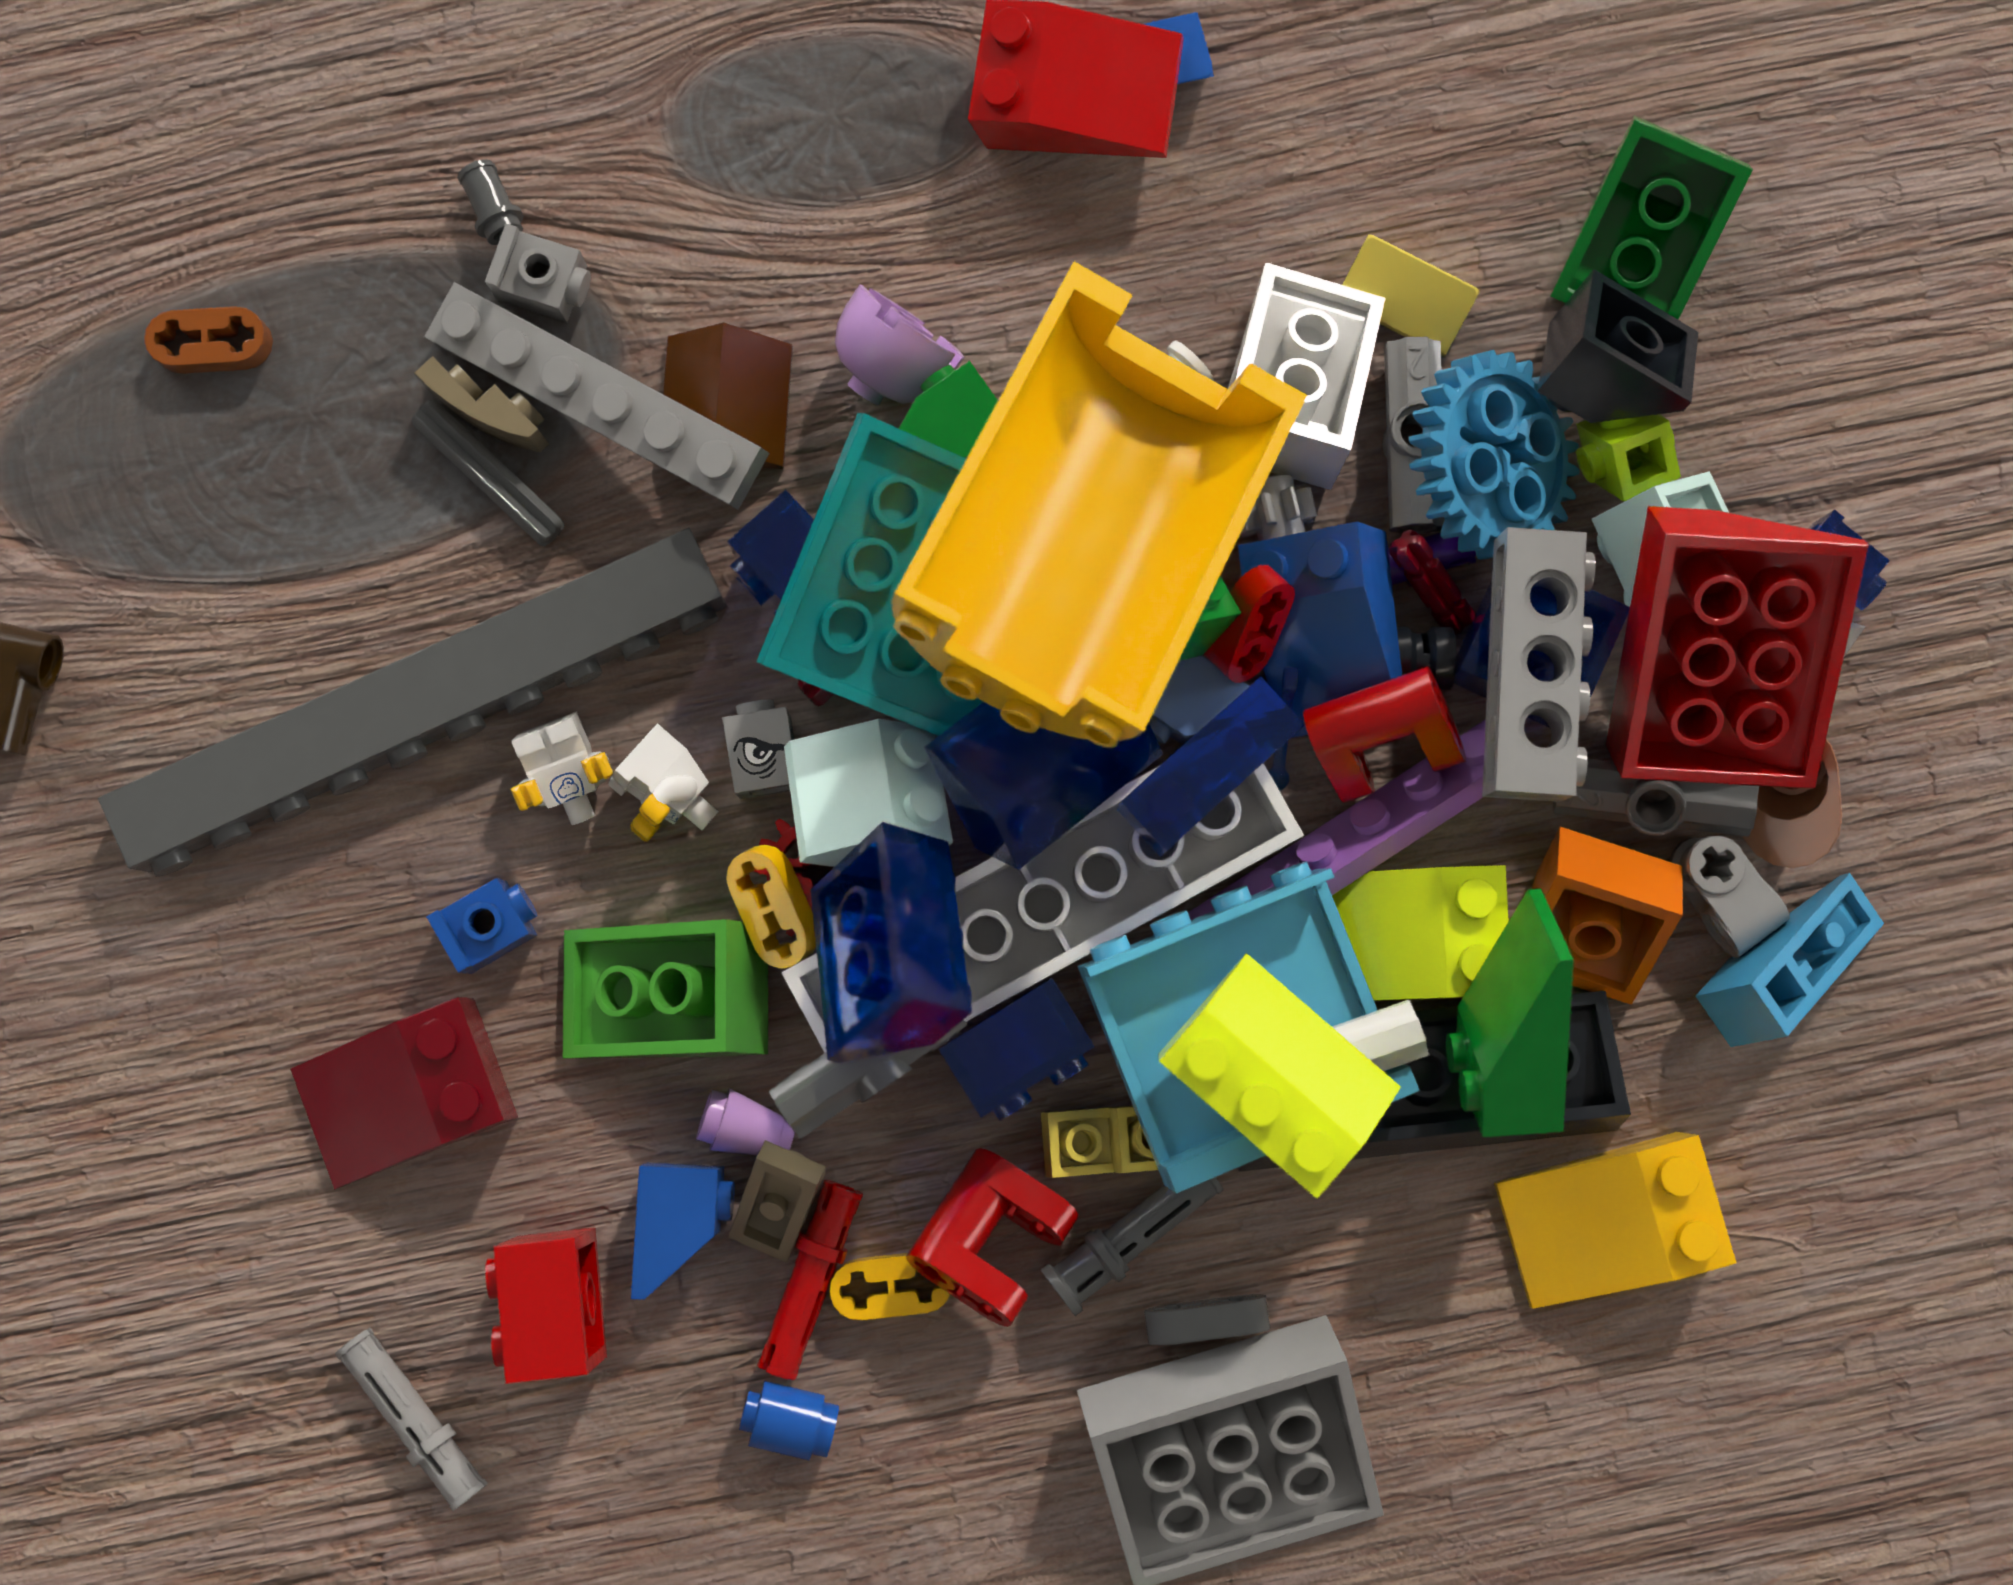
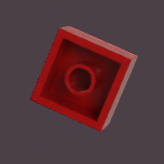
M595 1227L519 1235L493 1247L494 1258L487 1259L485 1281L489 1298L498 1299L500 1326H493L491 1350L494 1365L496 1367L504 1366L505 1384L587 1375L607 1358Z

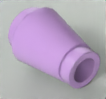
M729 1088L726 1094L711 1090L701 1117L696 1140L710 1143L711 1151L758 1155L765 1140L790 1150L795 1132L782 1115Z

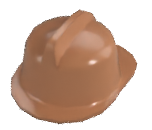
M1827 739L1824 745L1815 789L1759 786L1754 829L1751 830L1749 837H1742L1757 856L1772 865L1797 868L1814 864L1831 851L1840 836L1842 803L1839 768L1832 745Z

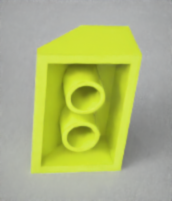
M1245 953L1158 1054L1159 1062L1316 1199L1363 1147L1401 1088L1400 1085L1247 953Z

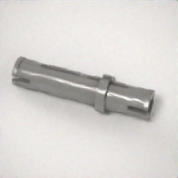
M371 1327L355 1336L335 1353L336 1357L339 1360L341 1359L371 1399L374 1406L380 1411L410 1451L406 1456L407 1460L413 1467L418 1464L422 1467L449 1503L452 1511H455L488 1484L485 1479H482L452 1439L456 1435L455 1430L449 1423L442 1426L412 1386L409 1379L403 1374L375 1337Z

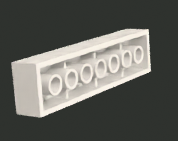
M1239 722L781 973L824 1053L827 1052L825 1047L839 1036L873 1014L879 1017L935 978L965 1022L1091 954L1089 949L1133 931L1303 837L1304 834L1242 723Z

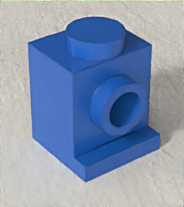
M495 878L444 909L436 910L426 916L458 973L473 974L538 936L530 922L538 915L524 889L518 883L510 888L506 880ZM483 910L491 911L495 918L493 929L486 934H480L474 926L476 915Z

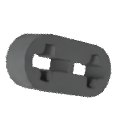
M1263 1294L1238 1295L1175 1303L1144 1310L1148 1344L1172 1345L1265 1332L1271 1328L1267 1297Z

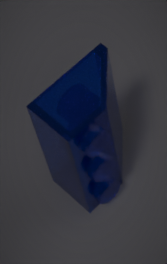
M984 701L924 747L976 849L1018 870L1163 755L1149 722L1144 732L1138 736L1118 741L1115 747H1104L1088 739L1063 735L1041 727L1034 733L1021 731L1008 724L1001 717V710Z
M881 822L810 889L827 1061L843 1063L931 1046L972 1013V992L968 984L963 949L964 936L960 927L955 892L956 879L952 871L948 841Z

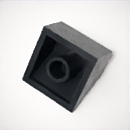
M1593 269L1549 323L1537 392L1546 396L1547 400L1557 409L1564 412H1573L1590 423L1682 412L1692 402L1699 332Z

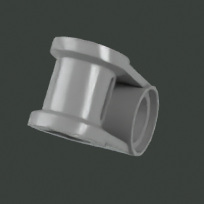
M1723 836L1689 838L1679 843L1672 851L1669 862L1683 866L1684 895L1701 916L1702 922L1712 938L1732 957L1739 958L1790 919L1788 909L1780 896L1762 879L1742 852L1741 847L1732 839ZM1702 854H1712L1714 861L1708 866L1709 873L1712 876H1702L1700 869L1706 864L1705 857Z

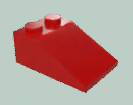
M986 0L968 121L987 149L1167 158L1184 37L1182 33L1051 2Z

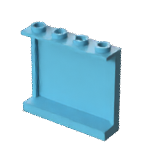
M1307 861L1290 866L1270 875L1274 884L1271 888L1250 895L1248 887L1243 886L1221 894L1210 900L1214 911L1190 920L1187 910L1167 916L1150 924L1153 936L1131 945L1126 935L1111 939L1089 949L1093 960L1077 966L1163 1183L1175 1193L1266 1156L1264 1152L1162 1065L1158 1059L1159 1052L1245 953L1251 956L1331 1027L1377 1011L1326 882L1335 878L1331 868L1311 871ZM1403 1064L1383 1071L1401 1086L1392 1102L1420 1091L1410 1066Z

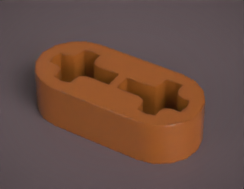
M236 306L162 312L151 320L146 328L144 337L146 349L154 360L171 372L182 374L256 368L266 361L271 353L273 344L271 331L254 312L247 308ZM243 325L254 335V339H248L243 342V351L240 352L229 342L217 341V338L237 336L238 326ZM177 329H180L191 339H201V342L182 344L179 349V355H175L164 346L165 341L175 339Z

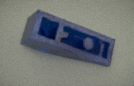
M1260 677L1120 802L1116 809L1161 857L1297 733L1305 723L1269 684Z

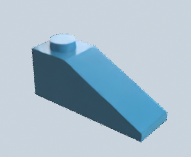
M1850 873L1838 876L1790 912V919L1742 956L1739 958L1730 957L1697 993L1696 998L1730 1047L1787 1037L1883 926V921Z

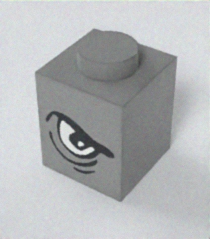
M757 700L737 705V715L722 717L734 793L740 799L790 791L784 746L789 741L795 740L791 715L786 707L775 708L774 700Z

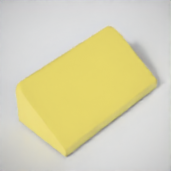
M1371 234L1367 236L1342 284L1346 287L1385 298L1379 324L1404 337H1429V339L1441 341V355L1444 357L1480 292L1479 289Z

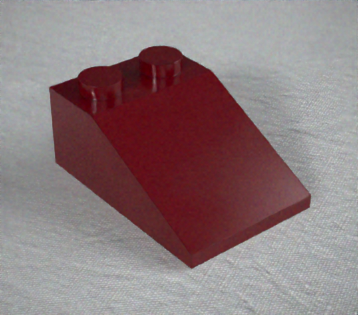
M456 997L395 1021L290 1069L334 1190L518 1118L474 998Z

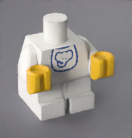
M577 711L517 734L511 742L528 777L521 781L519 785L511 788L518 809L525 811L531 806H547L549 809L563 804L571 825L593 818L595 814L587 794L595 791L605 779L611 777L613 771L605 752H592Z
M659 724L654 726L615 769L608 783L620 796L628 791L641 800L642 805L639 809V814L631 822L630 828L644 842H648L658 831L660 823L664 819L674 825L684 815L702 831L719 812L700 796L709 782L687 748Z

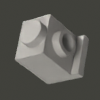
M505 223L485 283L497 301L568 323L573 306L581 307L586 299L591 282V272L586 270L587 264L580 250L522 232L518 227ZM537 262L550 266L548 273L541 278L532 277Z

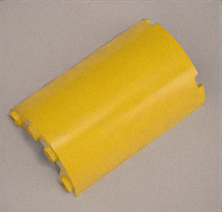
M1073 262L894 593L892 612L895 622L893 626L928 663L942 673L940 682L948 691L964 699L974 700L979 698L1001 710V717L1011 726L1029 733H1034L1041 727L1063 735L1088 739L1104 747H1115L1118 741L1136 737L1144 732L1307 395L1250 362L1231 386L1226 389L1116 326L1132 294L1080 264Z

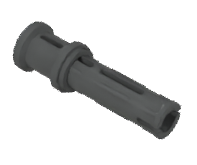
M1216 1177L1178 1193L1163 1185L1103 1233L1099 1228L1094 1232L1092 1230L1084 1235L1085 1243L1056 1266L1046 1264L1040 1270L1076 1317L1083 1311L1082 1303L1112 1279L1117 1282L1122 1281L1127 1277L1125 1273L1130 1270L1127 1266L1129 1262L1224 1189Z

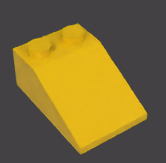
M1674 1132L1494 1182L1529 1307L1532 1309L1676 1281L1737 1264L1699 1135Z

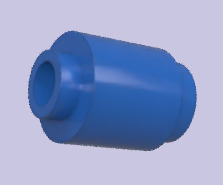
M764 1381L761 1393L748 1391L739 1430L751 1433L748 1443L749 1447L808 1461L811 1454L827 1458L835 1431L839 1405L824 1402L825 1395Z

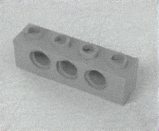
M1507 527L1494 540L1482 797L1561 802L1576 796V786L1582 787L1584 785L1587 774V751L1585 747H1578L1579 721H1585L1589 712L1590 687L1588 682H1581L1582 656L1589 655L1593 638L1591 617H1583L1584 592L1591 591L1596 569L1594 553L1586 552L1587 532ZM1532 587L1545 588L1554 595L1557 602L1555 616H1544L1533 608L1530 601ZM1530 651H1540L1551 659L1554 665V676L1551 682H1543L1532 676L1527 666V657ZM1528 715L1539 716L1550 726L1551 741L1547 748L1537 747L1527 739L1524 732V723Z

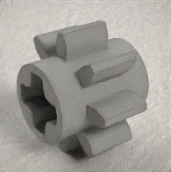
M1292 475L1268 477L1241 531L1242 537L1257 535L1258 540L1261 541L1306 532L1304 524L1313 523L1314 517L1317 516L1311 487L1296 490Z

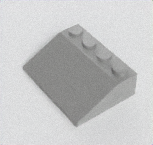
M1327 1315L1077 1390L1133 1585L1160 1584L1384 1516L1348 1362Z

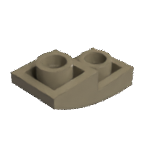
M433 356L414 372L426 388L446 407L477 429L503 442L536 452H541L549 445L537 428L545 419L520 392H517L509 399L494 384L476 400L483 391L458 364L448 372Z

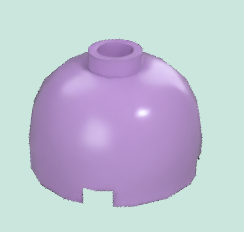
M863 285L858 286L846 304L837 323L835 344L838 356L844 366L853 374L847 384L856 393L875 405H879L884 397L902 404L913 403L915 398L923 393L920 386L929 376L948 365H952L956 370L965 357L941 335L936 342L931 339L933 334L922 326L925 324L924 322L871 288L867 290Z

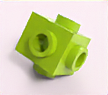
M1661 414L1596 423L1584 420L1577 423L1582 447L1577 449L1576 456L1582 474L1588 482L1599 485L1623 502L1654 486L1681 478L1670 421Z

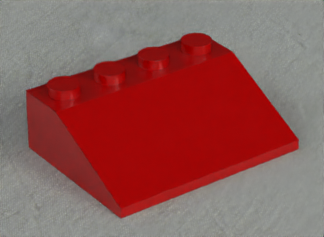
M1648 506L1606 740V747L1621 778L1815 789L1869 546L1868 543L1862 539L1717 510Z

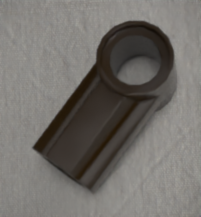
M0 622V750L24 756L26 754L42 692L49 690L54 685L62 667L64 646L62 639L58 635Z

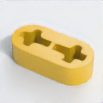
M760 845L735 857L728 867L726 880L733 901L760 958L772 967L783 969L792 967L811 955L818 945L819 930L798 878L786 855L776 847ZM766 868L771 880L765 884L758 883L754 885L749 874L754 870ZM792 928L796 933L797 940L791 944L789 942L780 944L776 939L775 933L781 929L788 930Z
M908 1253L856 1258L847 1261L838 1268L830 1284V1297L833 1306L841 1315L853 1320L929 1313L943 1306L950 1294L936 1286L932 1290L931 1299L921 1300L917 1289L896 1290L895 1280L910 1279L916 1273V1270L906 1260ZM862 1271L864 1272L866 1282L887 1281L888 1291L869 1294L867 1305L859 1307L856 1306L853 1296H843L841 1286L850 1284L853 1276L852 1272Z

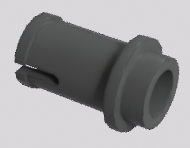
M482 159L462 168L457 178L460 185L462 184L478 218L475 223L478 235L487 238L489 244L498 245L505 223L516 226L520 231H523L521 222L524 215L519 206L511 204L497 173L495 163L488 159Z

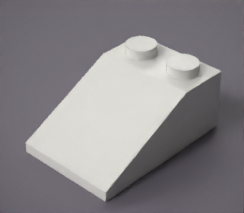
M1265 263L1229 387L1250 362L1307 395L1270 472L1279 475H1292L1293 479L1331 490L1351 451L1385 298Z

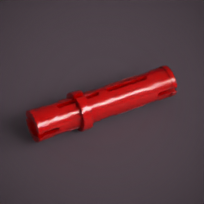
M824 1180L823 1188L817 1201L818 1204L806 1234H799L795 1245L799 1249L795 1266L777 1310L767 1343L757 1363L760 1369H764L767 1373L784 1379L796 1380L803 1354L809 1338H811L831 1278L834 1275L837 1264H843L848 1253L844 1245L852 1220L864 1195L852 1187L831 1180Z

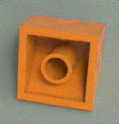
M1559 827L1536 873L1532 889H1542L1574 959L1572 986L1590 992L1606 991L1607 997L1632 1005L1683 915V866Z

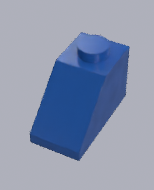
M649 1162L639 1166L631 1299H646L721 1231V1220H732L735 1186L733 1181H724L725 1166Z

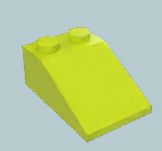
M1506 865L1369 871L1332 895L1374 1001L1463 998L1509 922Z

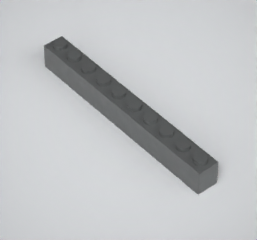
M687 528L98 797V801L127 867L144 872L153 871L156 877L165 876L190 865L193 862L190 854L213 844L214 849L218 850L244 841L252 835L249 827L272 817L274 822H282L306 812L311 807L308 800L326 791L331 790L333 795H341L363 786L369 781L368 772L387 763H390L392 768H400L416 762L428 754L425 746L446 736L452 742L468 738L486 727L483 719L505 709H507L510 715L529 710L544 701L542 692L565 682L567 688H573L590 682L603 673L600 666L622 655L625 661L642 658L661 646L658 641L659 638L681 629L684 635L703 630L718 620L716 612L728 606L691 529Z

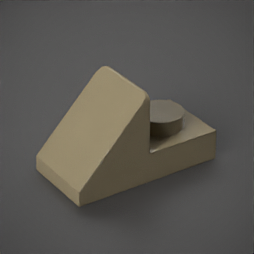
M765 1140L755 1160L728 1238L787 1263L825 1177L826 1166L810 1160L796 1151L787 1150Z

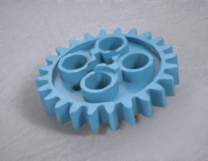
M1490 350L1451 361V368L1437 371L1434 374L1437 385L1423 388L1421 392L1429 407L1413 411L1412 416L1424 428L1422 434L1409 436V442L1421 449L1422 458L1414 460L1409 465L1411 470L1424 472L1425 481L1419 485L1415 492L1417 496L1431 495L1433 503L1426 514L1427 518H1445L1441 537L1446 539L1459 536L1458 551L1462 553L1476 550L1477 559L1482 560L1493 558L1494 540L1507 527L1554 530L1553 524L1566 522L1568 516L1560 502L1576 499L1575 492L1566 484L1567 477L1580 475V469L1568 462V454L1576 451L1579 445L1574 441L1565 439L1564 432L1573 424L1572 417L1559 419L1556 412L1558 409L1547 400L1546 396L1537 392L1540 376L1532 378L1533 362L1527 360L1516 363L1513 352L1496 355L1495 350Z

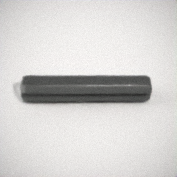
M430 400L426 402L414 414L411 420L413 426L539 545L547 546L559 536L565 526L563 520L437 401Z

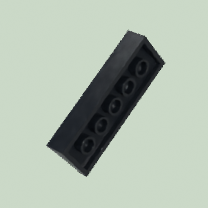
M1606 991L1572 994L1563 1132L1482 1138L1474 1112L1464 1111L1462 1108L1459 1091L1460 1073H1451L1447 1062L1446 1036L1448 1033H1456L1457 1006L1419 1010L1414 1012L1420 1021L1425 1035L1429 1055L1404 1065L1410 1066L1420 1091L1392 1102L1363 1147L1352 1159L1618 1131L1631 1115ZM1266 1155L1238 1167V1171L1279 1168L1280 1166Z

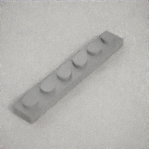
M455 282L424 336L440 347L739 510L769 455L760 446Z

